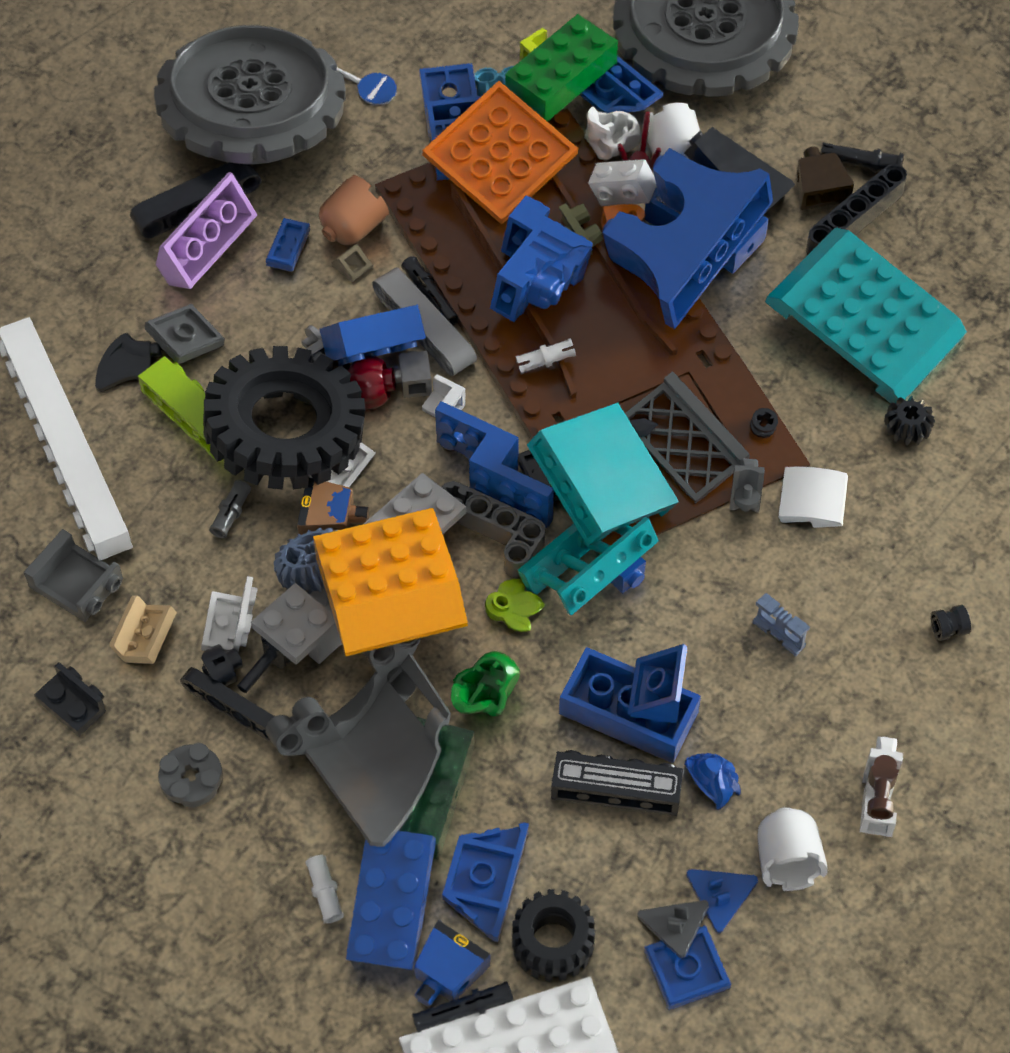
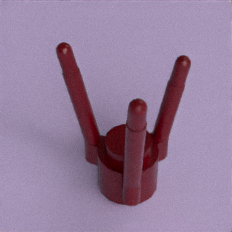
M646 111L640 151L634 152L629 160L645 159L653 173V165L662 150L658 147L651 160L646 154L650 112ZM619 143L617 147L622 161H628L623 145Z

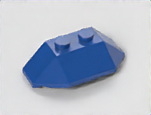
M617 56V63L579 95L600 112L608 114L615 111L628 113L645 110L663 97V92Z

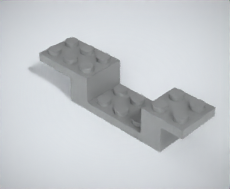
M421 473L364 524L434 508L442 534H444L466 514L467 507L424 473ZM295 583L251 621L252 629L294 664L299 663L306 655H309L320 664L342 644L325 589H322L321 593L313 591L311 594H308Z

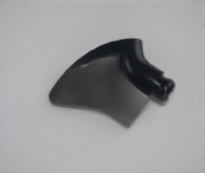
M129 333L120 335L110 344L101 358L95 380L96 389L99 392H103L125 381L139 379L138 375L151 366L153 357H160L162 355V348L157 342L151 343V341L135 340Z

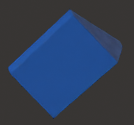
M681 644L636 658L628 715L643 719L677 723L687 654L686 645Z

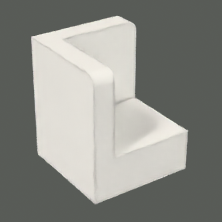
M436 374L433 378V392L422 405V410L435 417V409L441 401L462 410L466 405L465 388Z

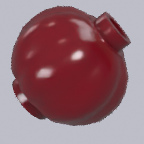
M372 355L365 356V359L353 362L348 368V372L351 374L350 382L357 381L362 390L361 398H364L365 409L367 410L383 406L391 396L390 391L396 390L393 368H387L385 361Z

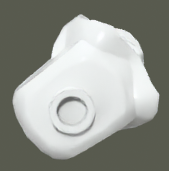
M591 107L588 111V123L584 138L590 143L599 159L608 160L611 157L620 155L617 147L619 143L623 145L625 152L634 149L639 144L641 130L638 121L632 115L623 111H615L608 114L597 112L594 107Z

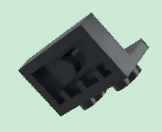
M58 662L54 666L57 674L37 691L34 696L37 702L80 737L106 712L102 700L104 695L93 684L87 686L82 681L81 675L73 667L69 666L66 668Z

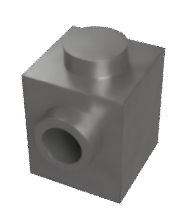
M410 351L399 354V365L394 366L396 383H402L403 397L429 396L432 393V383L427 351Z

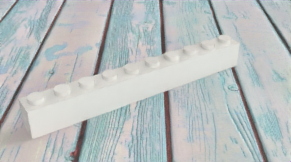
M30 317L0 327V354L2 357L7 356L9 359L5 364L10 377H17L18 382L14 384L20 399L26 397L28 401L24 403V407L29 419H36L37 424H34L33 427L39 441L45 440L47 444L43 446V450L48 462L54 461L57 466L52 468L59 485L64 483L66 489L62 490L67 505L68 507L75 506L76 511L72 514L78 529L84 528L87 533L82 535L88 551H95L100 561L133 548L126 525Z

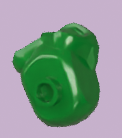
M491 651L485 653L472 668L461 671L453 679L451 689L453 707L463 714L484 712L492 717L501 716L504 712L506 701L519 680L520 669L508 655L502 652Z

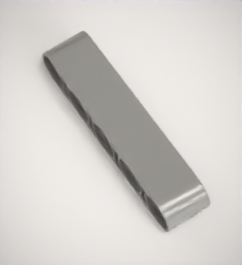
M396 267L372 281L374 292L390 311L418 304L426 336L425 339L418 340V342L449 375L454 376L477 361L476 353L468 341L399 268Z

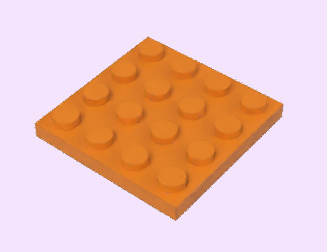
M500 81L495 83L422 150V156L501 225L508 219L509 215L526 195L532 197L578 154V148Z

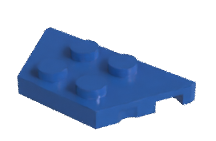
M519 823V827L501 831L499 828L486 830L481 834L469 833L459 835L442 899L495 942H498L529 831V823Z

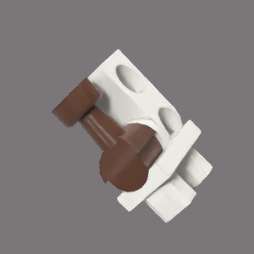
M879 736L876 741V749H870L862 782L866 783L863 792L860 832L892 837L897 813L893 812L894 804L890 798L903 760V753L896 752L897 739Z

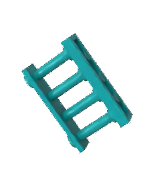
M644 517L634 527L627 525L614 530V532L622 535V537L612 545L601 541L611 533L609 532L597 543L587 546L573 523L517 571L527 591L537 595L547 586L557 591L567 614L572 616L659 542L650 519ZM590 550L600 554L590 564L580 560ZM568 568L579 572L567 583L557 578Z

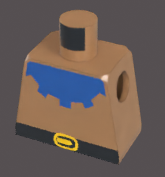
M309 477L308 488L304 489L297 523L298 534H305L308 530L311 532L316 531L318 528L322 530L332 528L333 531L350 528L351 523L364 524L369 519V507L354 505L353 490L351 488L330 482L317 485L314 479Z

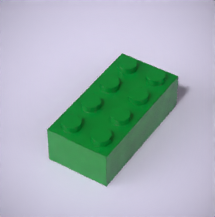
M577 14L506 72L505 86L548 122L617 63L618 40Z

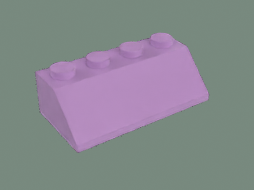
M228 172L160 246L156 266L169 286L191 289L257 216L256 211L233 173Z

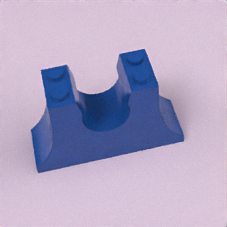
M669 148L663 156L661 155L656 159L653 165V172L659 197L671 209L677 210L681 214L671 223L653 226L642 222L637 216L619 211L613 219H609L605 224L602 233L611 261L638 276L655 292L660 300L666 325L673 329L678 326L773 203L770 175L760 168L741 173L718 171L702 166Z

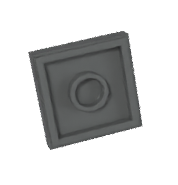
M192 304L145 322L144 329L178 364L224 346L225 338Z

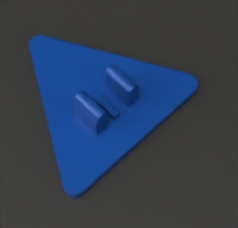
M689 869L687 871V878L699 901L706 900L709 903L706 915L717 933H721L758 883V878L755 875Z

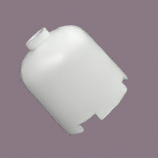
M671 103L664 105V111L654 116L651 112L647 141L652 155L659 147L662 150L660 156H663L671 148L687 157L684 152L691 146L688 141L700 131L695 111L689 109L686 103Z
M784 807L777 809L762 820L758 826L757 841L762 879L768 887H771L772 884L782 885L783 891L801 890L813 886L814 878L820 875L822 877L827 875L828 867L819 829L812 816L802 810Z

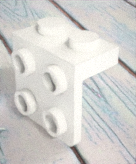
M247 576L242 597L212 591L201 645L202 651L218 644L221 645L225 652L233 648L238 652L240 646L246 647L253 617L252 610L257 594V588L252 587L253 577Z

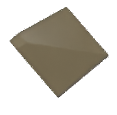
M358 244L331 263L351 282L373 267V264Z

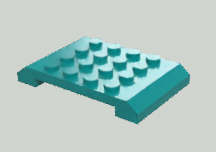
M834 228L765 300L766 304L785 319L790 315L875 382L878 385L875 391L890 403H896L899 397L906 400L967 333L963 323L956 314L852 232L840 228Z

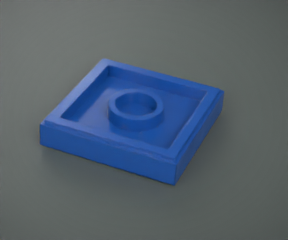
M706 925L699 927L684 958L678 957L662 941L644 947V952L668 1010L731 988V982Z

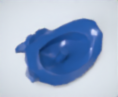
M701 753L686 758L684 764L691 777L706 796L715 802L716 809L720 810L733 795V792L737 795L741 794V788L738 783L739 776L730 761L718 754Z

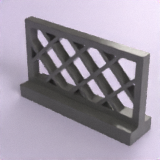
M673 371L664 378V382L625 413L629 421L636 414H647L650 421H652L653 415L670 416L669 429L654 428L647 435V439L644 436L640 437L650 455L695 503L734 473V466L740 465V459L750 458V454ZM663 393L671 401L670 410L653 409L654 400ZM673 416L686 417L690 421L689 430L672 429ZM651 434L668 435L667 449L654 448L650 443ZM671 437H689L688 450L670 449ZM692 437L705 438L709 442V451L691 450ZM712 446H713L718 452H712ZM661 454H666V460L662 457ZM670 455L687 456L686 469H673L669 464ZM691 456L708 457L707 471L690 470ZM711 458H724L730 464L723 472L710 471ZM680 475H686L685 481ZM689 476L706 477V486L695 493L688 485ZM710 477H716L709 483Z

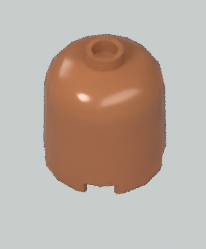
M353 175L346 179L320 207L319 220L323 227L321 232L330 242L336 241L346 246L355 245L383 222L389 214V209L381 196L376 199L368 190L371 185L359 176Z

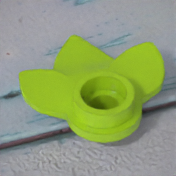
M510 579L502 582L498 591L489 594L485 600L486 613L491 619L503 621L508 628L519 632L530 631L531 623L528 617L537 614L544 607V602L538 595L525 591V585L520 579Z

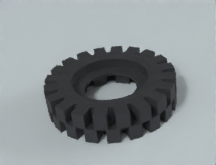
M273 346L272 358H268L262 347L249 351V362L240 354L229 360V369L221 366L214 374L213 382L209 381L205 391L203 426L206 445L210 444V453L217 462L224 459V469L234 476L244 469V481L257 486L264 475L269 476L268 488L283 490L284 477H290L293 490L308 488L309 475L317 485L331 479V470L339 475L348 467L349 459H355L359 452L360 443H362L365 401L364 398H361L362 390L357 381L350 382L351 374L342 365L333 370L334 360L323 354L311 363L312 350L298 347L294 358H288V346ZM283 392L293 393L295 399L309 405L312 404L316 411L317 419L312 429L302 436L289 439L276 438L265 434L255 425L252 419L254 405L263 397L264 399L283 397Z

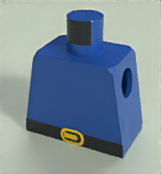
M438 920L414 966L415 977L422 982L414 997L427 1007L432 1005L439 994L449 1001L458 999L490 967V953Z

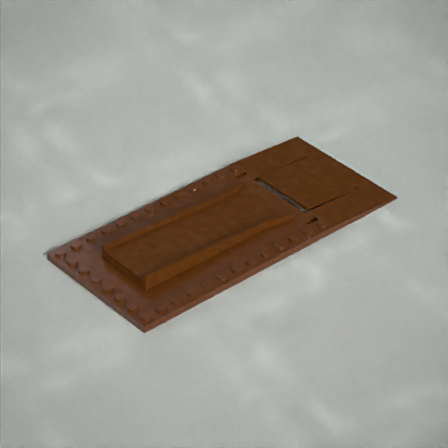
M565 108L553 116L548 123L578 148V154L531 198L549 207L548 218L561 223L564 227L565 225L561 220L563 215L559 210V206L566 203L571 209L577 205L584 204L591 220L582 224V229L595 223L603 232L601 224L603 206L598 202L588 182L596 163H603L605 161L598 158L590 143L584 138L585 132L569 109ZM430 162L375 184L376 193L384 199L391 217L424 270L431 273L434 278V284L444 295L453 310L459 315L457 323L530 440L541 429L556 425L557 422L554 419L556 417H560L562 422L615 403H619L624 413H626L664 382V378L673 371L750 454L749 459H757L758 467H765L763 487L783 479L785 467H810L811 464L700 298L675 329L666 325L660 300L655 292L638 276L611 261L603 237L602 241L592 247L593 254L589 257L583 280L579 281L576 285L570 284L567 291L564 290L557 305H550L549 308L542 309L529 303L524 313L519 315L515 322H512L490 309L497 275L511 258L501 252L508 219L501 225L450 179L437 180L435 166ZM571 338L573 346L564 348L562 351L574 348L575 357L572 356L553 362L552 366L547 368L544 365L521 374L519 366L528 364L530 361L518 364L516 360L517 355L520 356L539 350L542 345L548 347ZM703 355L710 367L706 368L698 356ZM664 393L654 400L653 409L670 410L671 401ZM760 408L771 409L778 417L775 432L766 438L756 436L750 428L752 416ZM636 414L630 421L642 418L649 420V415ZM653 415L652 422L658 424L655 428L669 429L670 416ZM673 416L672 429L689 430L690 421L686 417ZM763 419L760 422V426L765 427L768 424L767 419ZM651 434L650 443L654 448L667 449L668 435ZM672 436L670 449L688 450L689 437ZM692 437L691 450L709 451V442L702 437ZM712 446V452H718V451ZM661 454L662 457L666 460V454ZM670 455L669 464L673 469H686L687 456ZM691 456L690 470L707 471L708 457ZM653 458L679 501L664 516L661 517L657 513L647 517L650 519L656 535L730 503L733 474L708 495L695 503ZM711 458L710 471L723 472L730 466L724 458ZM680 475L685 481L686 475ZM689 476L688 485L697 493L706 486V477ZM710 477L709 483L716 477ZM639 521L629 524V526L634 527ZM612 531L601 541L612 545L622 535Z

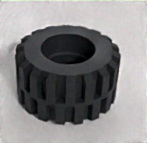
M548 889L547 895L543 896L541 891L534 893L533 901L527 898L522 902V909H517L515 920L512 923V948H514L516 961L521 960V968L525 972L531 969L532 977L538 979L540 975L545 976L546 982H552V977H559V982L565 981L569 973L572 977H575L579 974V967L585 969L588 965L589 957H592L594 951V917L590 916V909L586 904L581 906V899L575 895L571 899L568 897L569 892L562 890L561 895L555 894V889ZM558 924L568 929L573 938L561 947L552 948L538 942L534 934L542 926Z

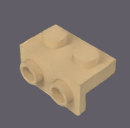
M131 596L110 642V648L125 663L154 664L177 612L171 605H147L139 596Z

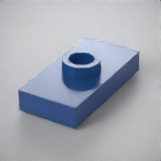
M283 218L267 255L266 266L293 272L309 235L310 224Z

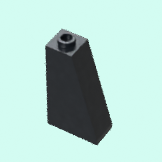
M713 127L705 134L701 130L688 141L691 146L684 152L690 160L718 171L741 173L760 168L769 173L773 203L767 211L796 185L791 179Z

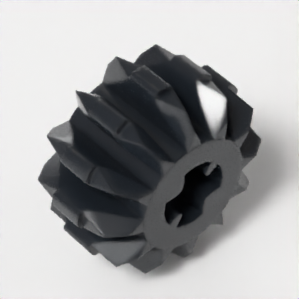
M913 396L908 401L899 397L896 403L891 402L884 417L887 435H894L895 442L901 439L905 440L906 446L910 444V441H914L919 445L923 438L928 439L934 427L935 419L932 416V407H924V399L916 402Z

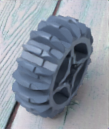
M318 528L312 532L308 530L305 534H297L295 539H288L287 545L279 547L280 551L275 554L273 563L276 576L282 587L288 590L296 583L308 594H311L313 591L321 593L322 589H325L316 560L313 536L334 532L332 528H327L326 530Z

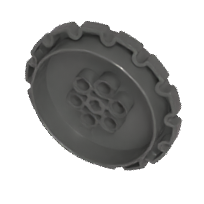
M615 0L613 29L616 30L615 39L618 40V49L624 59H633V69L653 83L657 81L663 84L665 89L677 93L714 97L732 95L734 91L742 88L750 90L769 80L770 71H780L791 57L793 45L796 44L799 16L794 13L796 4L794 0Z
M261 25L226 27L209 32L189 42L175 52L176 59L165 61L157 74L158 85L154 87L156 113L158 116H161L163 128L174 140H185L187 149L205 157L239 164L275 162L312 148L327 137V129H333L337 126L343 115L344 101L346 100L344 77L342 72L337 71V63L331 55L322 48L316 49L310 40L283 29Z

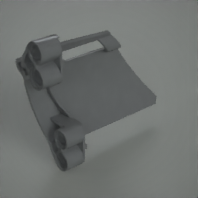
M421 638L363 652L375 672L374 675L347 704L330 717L316 699L304 697L293 706L292 717L289 718L286 715L275 716L266 726V734L280 754L284 756L305 754L370 846L384 847L403 826L413 811L430 779L441 752L438 743L439 732L444 725H449L451 712L413 657V653ZM416 688L422 692L434 707L428 713L425 727L405 703Z

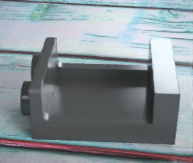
M64 529L55 536L24 571L29 588L84 622L91 615L99 612L103 601L110 593H114L119 589L123 580L119 564L113 562L111 565H108L102 560L99 561L97 557L76 545L72 534Z

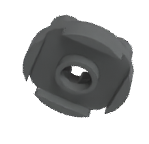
M203 743L183 745L175 748L168 755L162 757L159 763L158 778L163 794L173 803L174 801L182 803L185 807L201 806L212 800L223 780V771L219 758ZM188 770L199 772L195 775L196 780L190 781L188 778L183 779L182 776Z

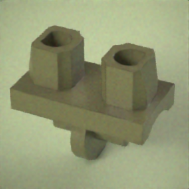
M566 203L559 206V210L563 215L561 220L567 229L585 237L593 243V246L603 240L602 232L597 224L594 223L582 229L581 225L591 220L584 204L577 205L571 209Z

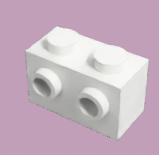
M645 159L596 163L588 182L601 206L650 203L656 188L655 177Z

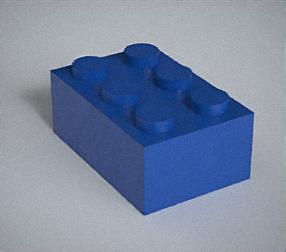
M418 304L338 322L319 329L326 356L337 361L338 366L363 360L365 356L369 355L378 357L418 347L416 341L426 338Z

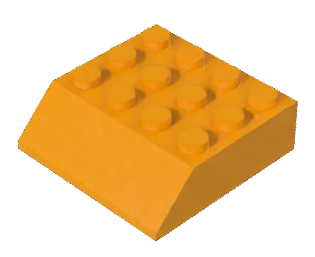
M434 508L313 536L316 560L345 656L468 626L459 581Z

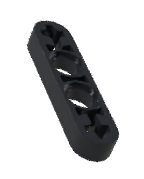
M190 667L182 676L180 682L191 694L271 742L266 734V726L275 717L274 715L196 668Z

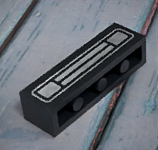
M574 750L557 751L551 785V799L677 816L684 768H678L670 763L648 764L639 759L618 760L604 754L589 756L582 755Z

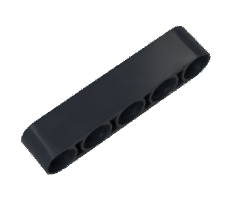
M228 162L138 203L131 209L130 217L143 237L151 239L178 227L228 172L233 173L245 195L257 190L262 179L251 164Z
M896 164L886 166L812 226L808 235L807 255L834 228L849 230L856 235L903 196L907 178L905 168Z

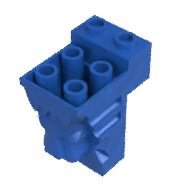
M527 195L508 217L501 252L511 258L497 275L490 309L512 322H515L519 315L524 313L529 303L542 309H547L550 305H557L564 290L567 291L570 284L576 285L579 281L583 280L593 243L585 237L548 218L550 208Z

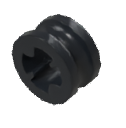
M768 408L756 410L750 423L751 431L756 436L762 438L773 435L778 424V417L774 411ZM763 419L768 420V424L765 427L760 426V422Z

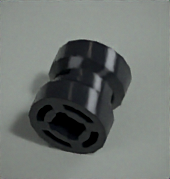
M964 605L953 606L950 611L940 609L931 612V626L938 641L950 639L951 635L954 634L958 636L970 634L971 621Z

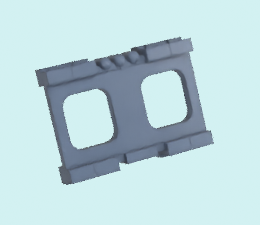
M765 593L756 601V606L759 607L758 614L752 623L765 633L770 631V634L779 641L782 640V646L796 657L806 646L805 639L810 626L797 616L792 618V614H788L787 610L783 611V607L779 608L780 603Z

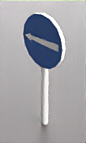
M337 68V71L342 72L343 77L358 83V94L367 104L374 106L384 105L391 102L396 96L397 85L386 74L371 73L359 79Z

